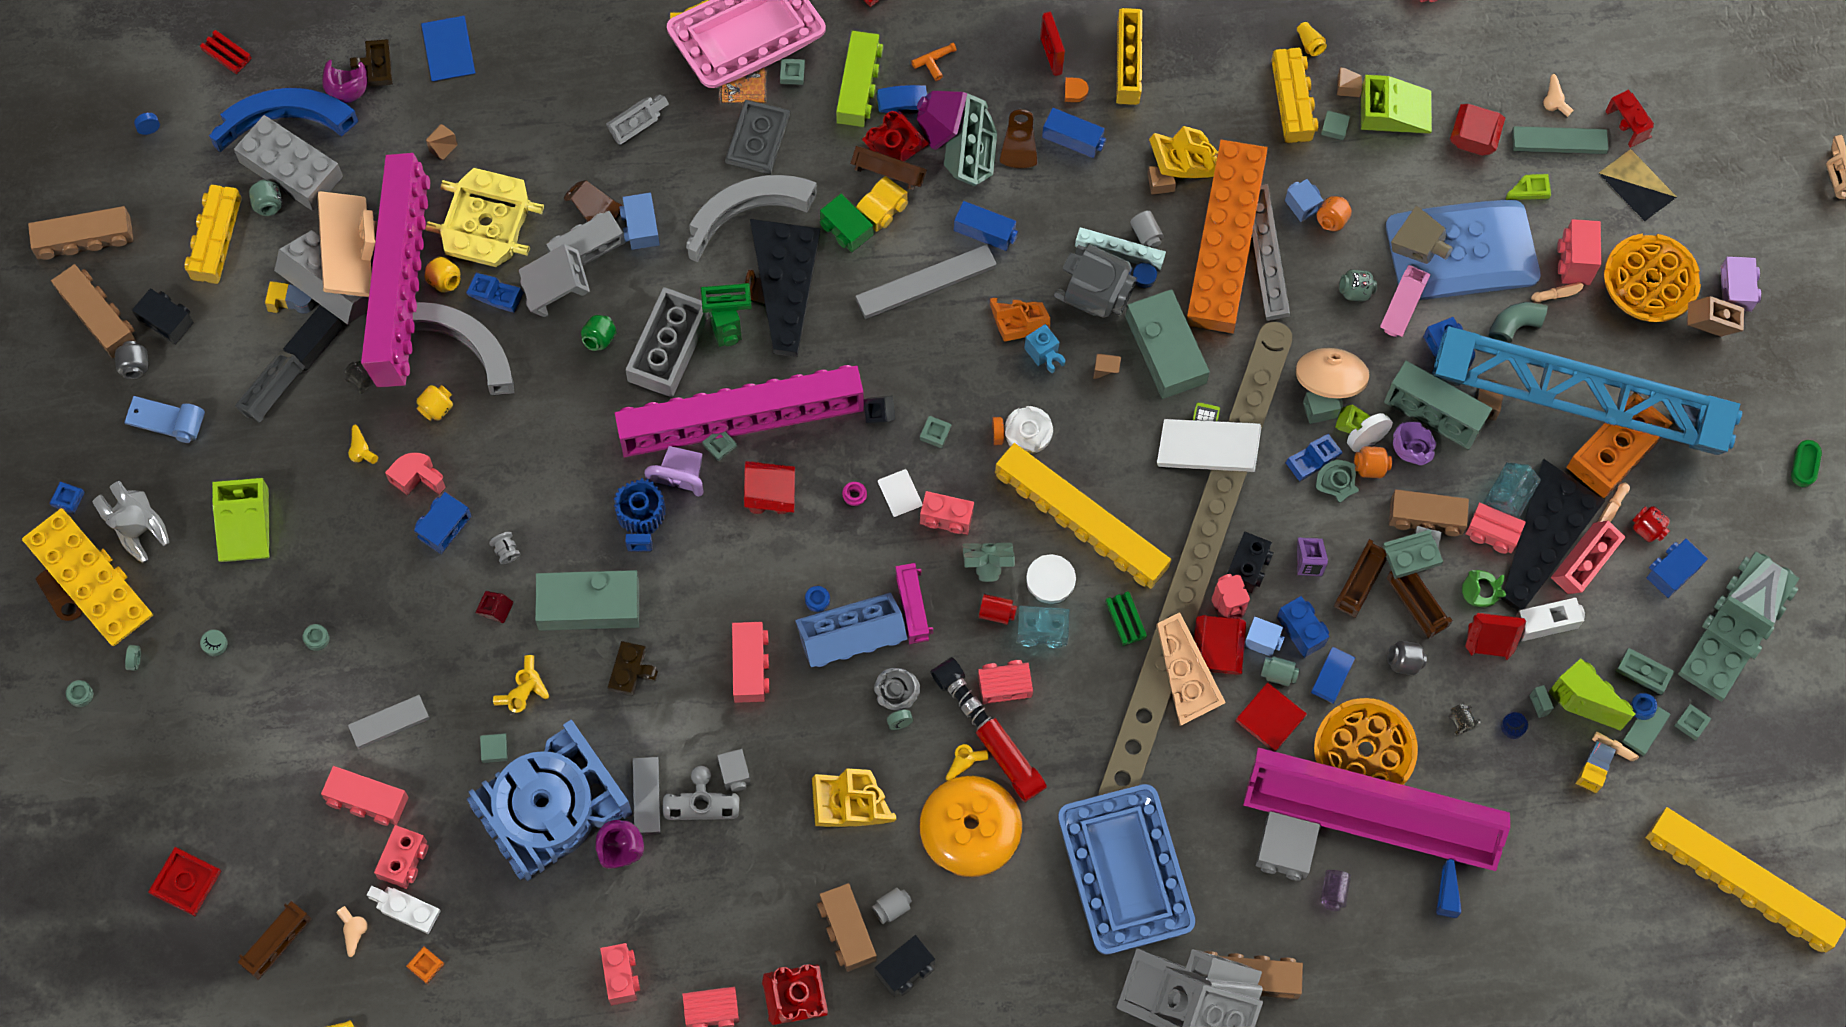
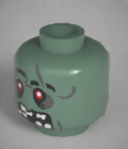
M260 180L253 184L249 190L251 206L256 213L262 216H272L282 207L281 191L275 182Z
M1350 269L1345 275L1341 276L1339 283L1340 293L1347 300L1365 302L1370 299L1372 294H1375L1377 281L1373 280V276L1369 271Z

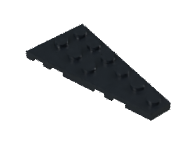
M750 219L774 354L798 357L820 239V228Z
M1545 459L1541 462L1532 498L1524 519L1526 523L1520 535L1503 591H1505L1506 596L1501 597V600L1517 611L1527 607L1605 502L1601 497Z

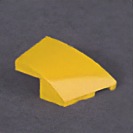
M1183 126L1173 138L1154 133L1149 138L1161 174L1180 178L1214 177L1218 151L1209 143L1208 138L1202 131Z
M846 769L840 776L815 774L812 777L815 826H866L896 821V815L891 813L884 800L885 795L877 786L876 779L871 770Z

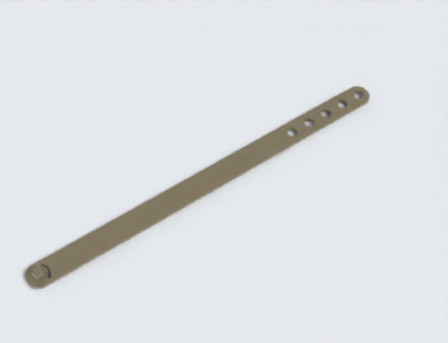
M1269 322L1260 329L1228 422L1255 423L1263 427L1292 343V333L1286 325L1279 322ZM1211 470L1158 623L1180 612L1190 633H1192L1247 471ZM1157 626L1097 796L1138 786L1144 773L1171 694ZM1142 709L1148 710L1152 715L1151 721L1145 724L1139 722L1136 718V713ZM1131 740L1137 741L1141 746V751L1135 755L1129 754L1125 748L1126 743ZM1118 772L1127 773L1130 776V783L1126 786H1119L1115 782V775Z

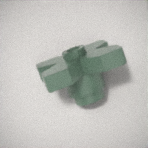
M1012 543L963 544L964 567H976V574L979 575V580L996 581L999 579V574H1001V567L1015 566Z

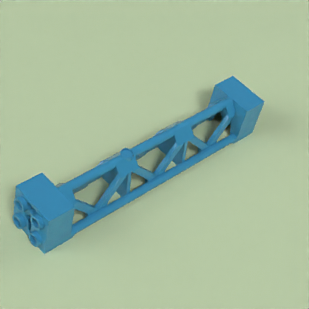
M1450 326L1443 332L1432 372L1433 376L1456 386L1464 384L1592 418L1607 424L1618 425L1689 444V448L1715 455L1726 453L1728 449L1733 448L1736 438L1733 430L1735 425H1739L1742 417V411L1739 410L1740 403L1699 394L1503 342ZM1473 349L1496 355L1468 371ZM1508 360L1528 391L1477 377ZM1527 364L1544 368L1540 386ZM1552 370L1572 375L1570 379L1546 391ZM1585 381L1605 412L1555 399V396L1577 383ZM1604 384L1621 388L1617 406ZM1630 391L1649 396L1645 401L1624 412ZM1662 401L1681 432L1633 420L1632 418L1639 412ZM1682 405L1699 409L1695 426H1693Z

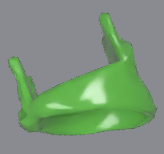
M1482 570L1469 571L1462 585V593L1465 600L1475 607L1485 608L1493 606L1499 600V597L1506 596L1505 591L1501 587L1504 582V575H1501L1496 580L1493 574ZM1479 580H1486L1492 585L1493 594L1491 597L1484 598L1479 595L1481 590Z

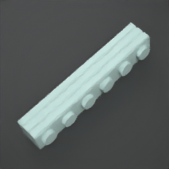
M1081 227L1075 243V247L1078 245L1084 247L1093 245L1134 264L1149 263L1159 271H1161L1166 254L1162 250Z

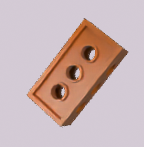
M1634 392L1627 399L1624 412L1645 400ZM1653 406L1639 412L1632 418L1633 420L1667 429L1673 424ZM1604 423L1572 457L1566 468L1605 499L1662 437Z

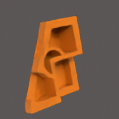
M990 298V306L1004 342L1025 338L1045 324L1050 329V316L1042 302L1026 303L1021 300H1013L1012 304L997 303V298Z

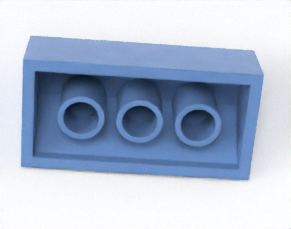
M891 593L795 620L810 667H822L831 661L849 659L855 654L873 652L877 648L886 645H897L901 641L907 640L902 613Z

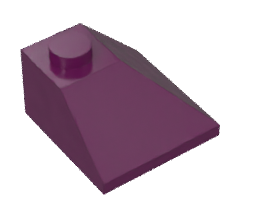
M931 91L925 97L922 96L917 104V109L919 110L917 121L932 149L937 150L957 135L967 93Z

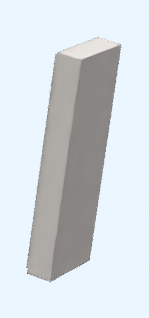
M417 695L353 722L348 727L359 750L425 722L430 718L420 695Z
M658 757L633 758L634 825L638 828L641 835L661 834Z

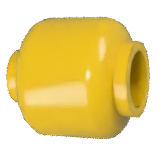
M438 257L427 264L424 277L429 285L439 292L446 293L457 288L460 283L461 273L460 269L444 257Z
M430 385L417 398L418 407L416 409L430 422L433 419L439 421L453 406L452 401L449 399L452 394L442 385L439 388Z

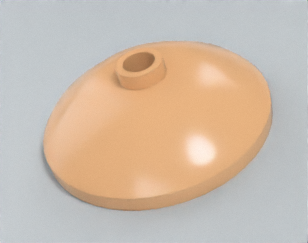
M1320 348L1306 353L1299 359L1296 366V376L1301 385L1314 394L1328 398H1348L1359 394L1366 388L1369 381V370L1361 359L1348 351L1337 348Z

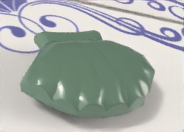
M1344 460L1329 462L1318 472L1316 488L1319 491L1335 496L1339 503L1348 496L1359 491L1355 486L1356 465Z

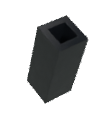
M320 305L283 350L293 354L305 366L304 370L307 371L343 329L340 319Z

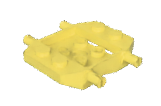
M473 168L459 183L442 181L441 190L454 192V197L444 224L428 221L426 231L439 234L442 238L445 255L497 267L511 259L514 253L528 256L530 246L517 243L519 231L528 211L542 214L544 204L528 200L524 180ZM471 194L480 195L515 204V207L506 206L502 203H494L482 200L481 198H474L470 196ZM485 217L492 219L491 224L487 226L481 225L480 221Z

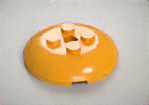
M1642 233L1624 239L1612 250L1605 264V285L1614 303L1628 315L1647 322L1669 321L1681 316L1688 311V302L1697 299L1701 287L1699 266L1690 251L1678 241L1661 234L1653 236L1643 235ZM1647 278L1652 279L1655 283H1648Z
M1357 698L1338 705L1325 716L1316 733L1314 754L1317 763L1404 785L1415 768L1418 743L1411 723L1399 709L1379 699ZM1362 742H1370L1374 750L1370 754H1363L1359 750V745Z
M962 776L943 783L928 797L920 816V836L926 852L937 865L953 872L955 875L979 877L1000 869L1012 858L1020 843L1022 818L1014 798L1001 785L984 777ZM967 819H973L978 823V826L974 829H969L964 825V822Z

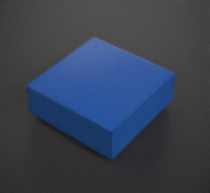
M60 482L50 501V505L75 514L85 492L81 488Z
M626 534L627 551H652L653 542L651 534Z

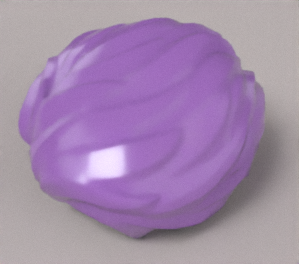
M1402 422L1396 428L1393 435V447L1397 455L1402 460L1417 465H1424L1432 461L1436 447L1432 432L1424 428L1420 422Z

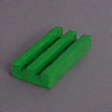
M749 283L701 287L703 313L752 309ZM745 292V294L740 295L728 294L714 297H706V295Z
M1127 591L1123 595H1115L1114 598H1106L1105 603L1122 645L1125 646L1146 639L1147 634L1130 592ZM1124 600H1126L1139 635L1137 636L1124 606ZM1113 604H1118L1131 638L1127 639Z

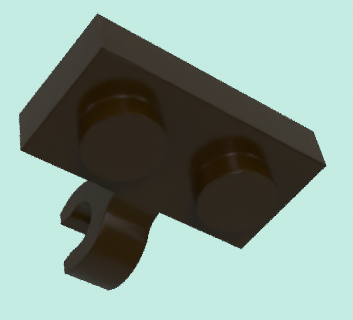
M389 39L365 41L366 57L350 58L351 70L359 68L358 63L362 62L368 72L369 86L393 85Z
M621 641L607 687L609 691L633 696L638 677L656 681L658 675L656 667L642 665L647 650L646 646Z

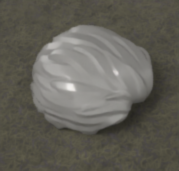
M890 668L878 675L874 691L877 694V701L881 706L890 710H905L910 708L917 700V696L920 693V684L912 673L902 668Z

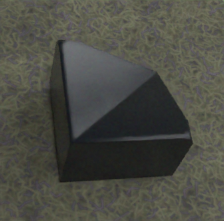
M893 395L864 399L866 423L895 420Z

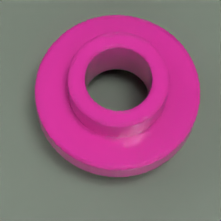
M850 482L843 488L842 496L847 504L858 506L866 500L867 490L859 482ZM852 492L859 493V496L853 498L850 496V494Z

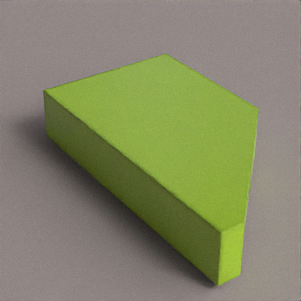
M1549 174L1524 175L1518 184L1507 193L1506 200L1550 199Z

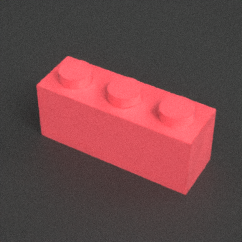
M1609 521L1593 523L1555 571L1551 579L1567 594L1582 593L1625 539V536Z
M763 622L732 623L734 703L765 702V694L769 693V678H764V669H769V654H764V645H768V630H763Z
M335 766L332 767L321 793L328 806L335 809H341V806L351 809V814L364 818L365 815L374 817L375 822L384 826H388L389 823L398 824L409 798L405 790Z

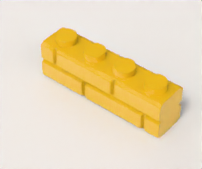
M1122 8L1119 9L1117 20L1116 103L1137 105L1140 104L1142 92V10Z
M1300 48L1277 49L1273 51L1271 62L1284 140L1286 143L1311 141L1315 132H1318V120L1313 118L1312 111L1315 109V102L1313 97H1309L1311 79L1309 76L1306 77L1305 70L1308 68L1307 57L1302 56Z
M210 185L208 193L203 194V212L197 216V234L192 236L190 242L192 253L185 260V270L194 281H206L214 284L220 282L242 199L236 188Z

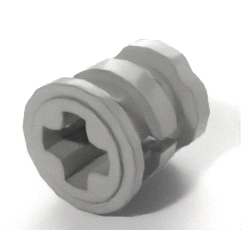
M511 532L501 533L489 542L490 546L495 547L494 552L496 556H500V564L511 563L521 555L519 550L515 549L517 547L515 542L511 540L513 537Z

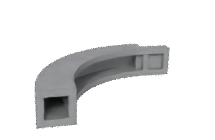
M767 175L743 180L722 190L698 211L689 225L691 236L686 245L689 259L698 262L717 229L731 217L748 209L778 205L795 208L807 213L817 195V183L795 176Z
M416 302L417 310L413 312L415 330L435 331L461 341L482 362L487 373L490 395L515 393L511 370L504 350L483 324L470 315L449 306Z

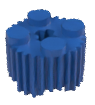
M643 478L636 480L635 483L631 481V484L626 483V487L618 488V493H615L614 507L622 528H626V531L631 530L632 534L634 532L636 534L654 533L656 528H659L658 524H662L664 515H666V507L661 490L654 486L653 481L649 482V479L644 481Z

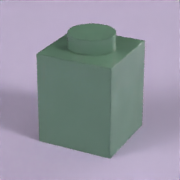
M1307 392L1303 401L1309 424L1338 418L1343 408L1342 398H1328L1312 392Z

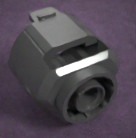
M1078 245L1075 254L1070 253L1063 266V270L1072 275L1066 291L1059 288L1054 293V297L1094 316L1104 318L1110 316L1112 312L1120 316L1134 290L1137 277L1130 275L1132 271L1130 262L1093 245H1088V247Z

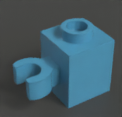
M1046 324L1026 336L1024 348L1038 366L1047 362L1046 367L1051 373L1055 372L1052 362L1058 361L1062 367L1065 366V358L1058 353L1060 342Z

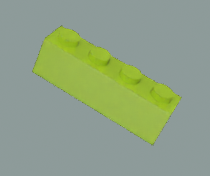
M859 31L851 32L836 111L838 124L865 127L866 119L871 117L872 105H869L870 98L874 99L876 85L872 83L873 78H878L880 65L876 64L877 58L882 57L883 44H879V34Z

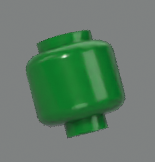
M594 315L586 322L580 333L583 344L588 349L596 351L606 349L615 338L617 331L611 318Z

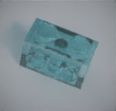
M1506 462L1484 502L1487 506L1519 519L1541 479L1530 465Z
M1019 606L1017 643H1022L1024 646L1047 644L1051 648H1060L1062 645H1067L1070 609Z

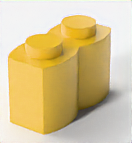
M884 176L873 187L871 192L861 199L856 208L873 224V229L878 232L890 225L893 215L897 212H902L906 208L908 192L887 176Z

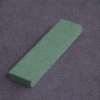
M1514 126L1512 129L1513 151L1607 154L1608 152L1607 129Z

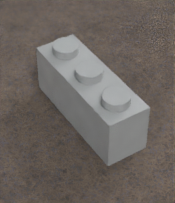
M610 211L595 215L583 225H576L570 232L562 236L559 235L552 238L546 246L548 253L563 244L577 249L584 266L625 244V239Z

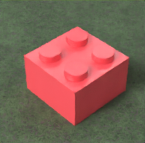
M1572 219L1568 228H1564L1563 238L1558 240L1557 246L1558 253H1561V260L1558 263V274H1561V282L1563 284L1580 282L1583 285H1591L1601 266V221Z

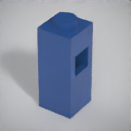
M1052 108L1043 126L1042 138L1092 158L1095 157L1097 151L1101 152L1103 150L1106 138L1103 137L1105 128Z
M963 201L954 220L955 232L1007 251L1009 244L1015 243L1018 236L1015 220Z

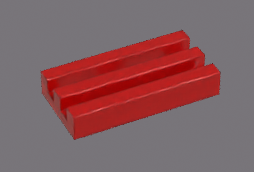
M214 30L212 32L213 36H208L207 42L200 45L201 50L237 75L252 59L251 55ZM217 40L220 41L222 44H224L225 46H227L229 49H231L232 51H234L235 53H237L239 56H241V57L244 58V59L242 60L241 58H239L238 56H236L234 53H232L231 51H229L228 49H226L224 46H222L221 44H219V43L217 42ZM211 46H214L216 49H218L219 51H221L224 55H226L227 57L231 58L233 61H235L236 63H238V65L235 66L234 64H232L231 62H229L227 59H225L224 57H222L221 55H219L217 52H215L214 50H212L210 47H211Z

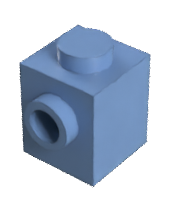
M1308 179L1301 183L1297 181L1287 189L1285 202L1300 222L1316 214L1323 204L1324 200L1321 198L1318 188L1312 185Z

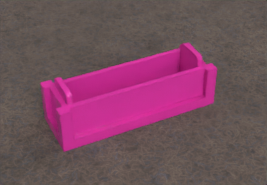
M915 563L896 566L895 575L909 644L929 641V634H933V627H928L918 580V576H921V569H916Z

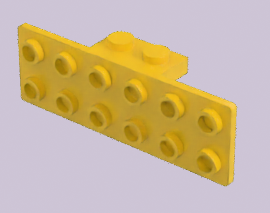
M59 509L22 538V541L111 646H116L153 616V613L124 581L128 578L119 566L115 569L109 562L113 559L104 549L99 551L64 509Z

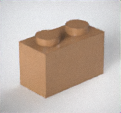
M1711 296L1688 302V326L1721 337L1744 330V308Z

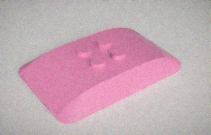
M709 0L671 18L667 23V32L701 83L708 88H715L762 69L807 46L824 35L826 25L809 0Z

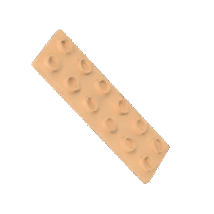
M319 191L317 198L323 291L334 294L369 297L372 275L371 258L375 250V235L377 232V221H373V211L367 210L365 197Z

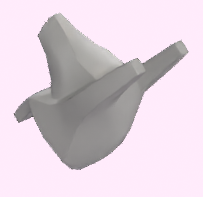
M117 481L110 486L112 493L117 499L115 507L112 508L102 495H98L92 502L102 519L106 521L105 523L116 531L124 548L138 561L144 563L149 559L138 537L149 529L163 546H167L170 543L167 531L160 516L151 509L145 492L137 490L127 491L122 483Z

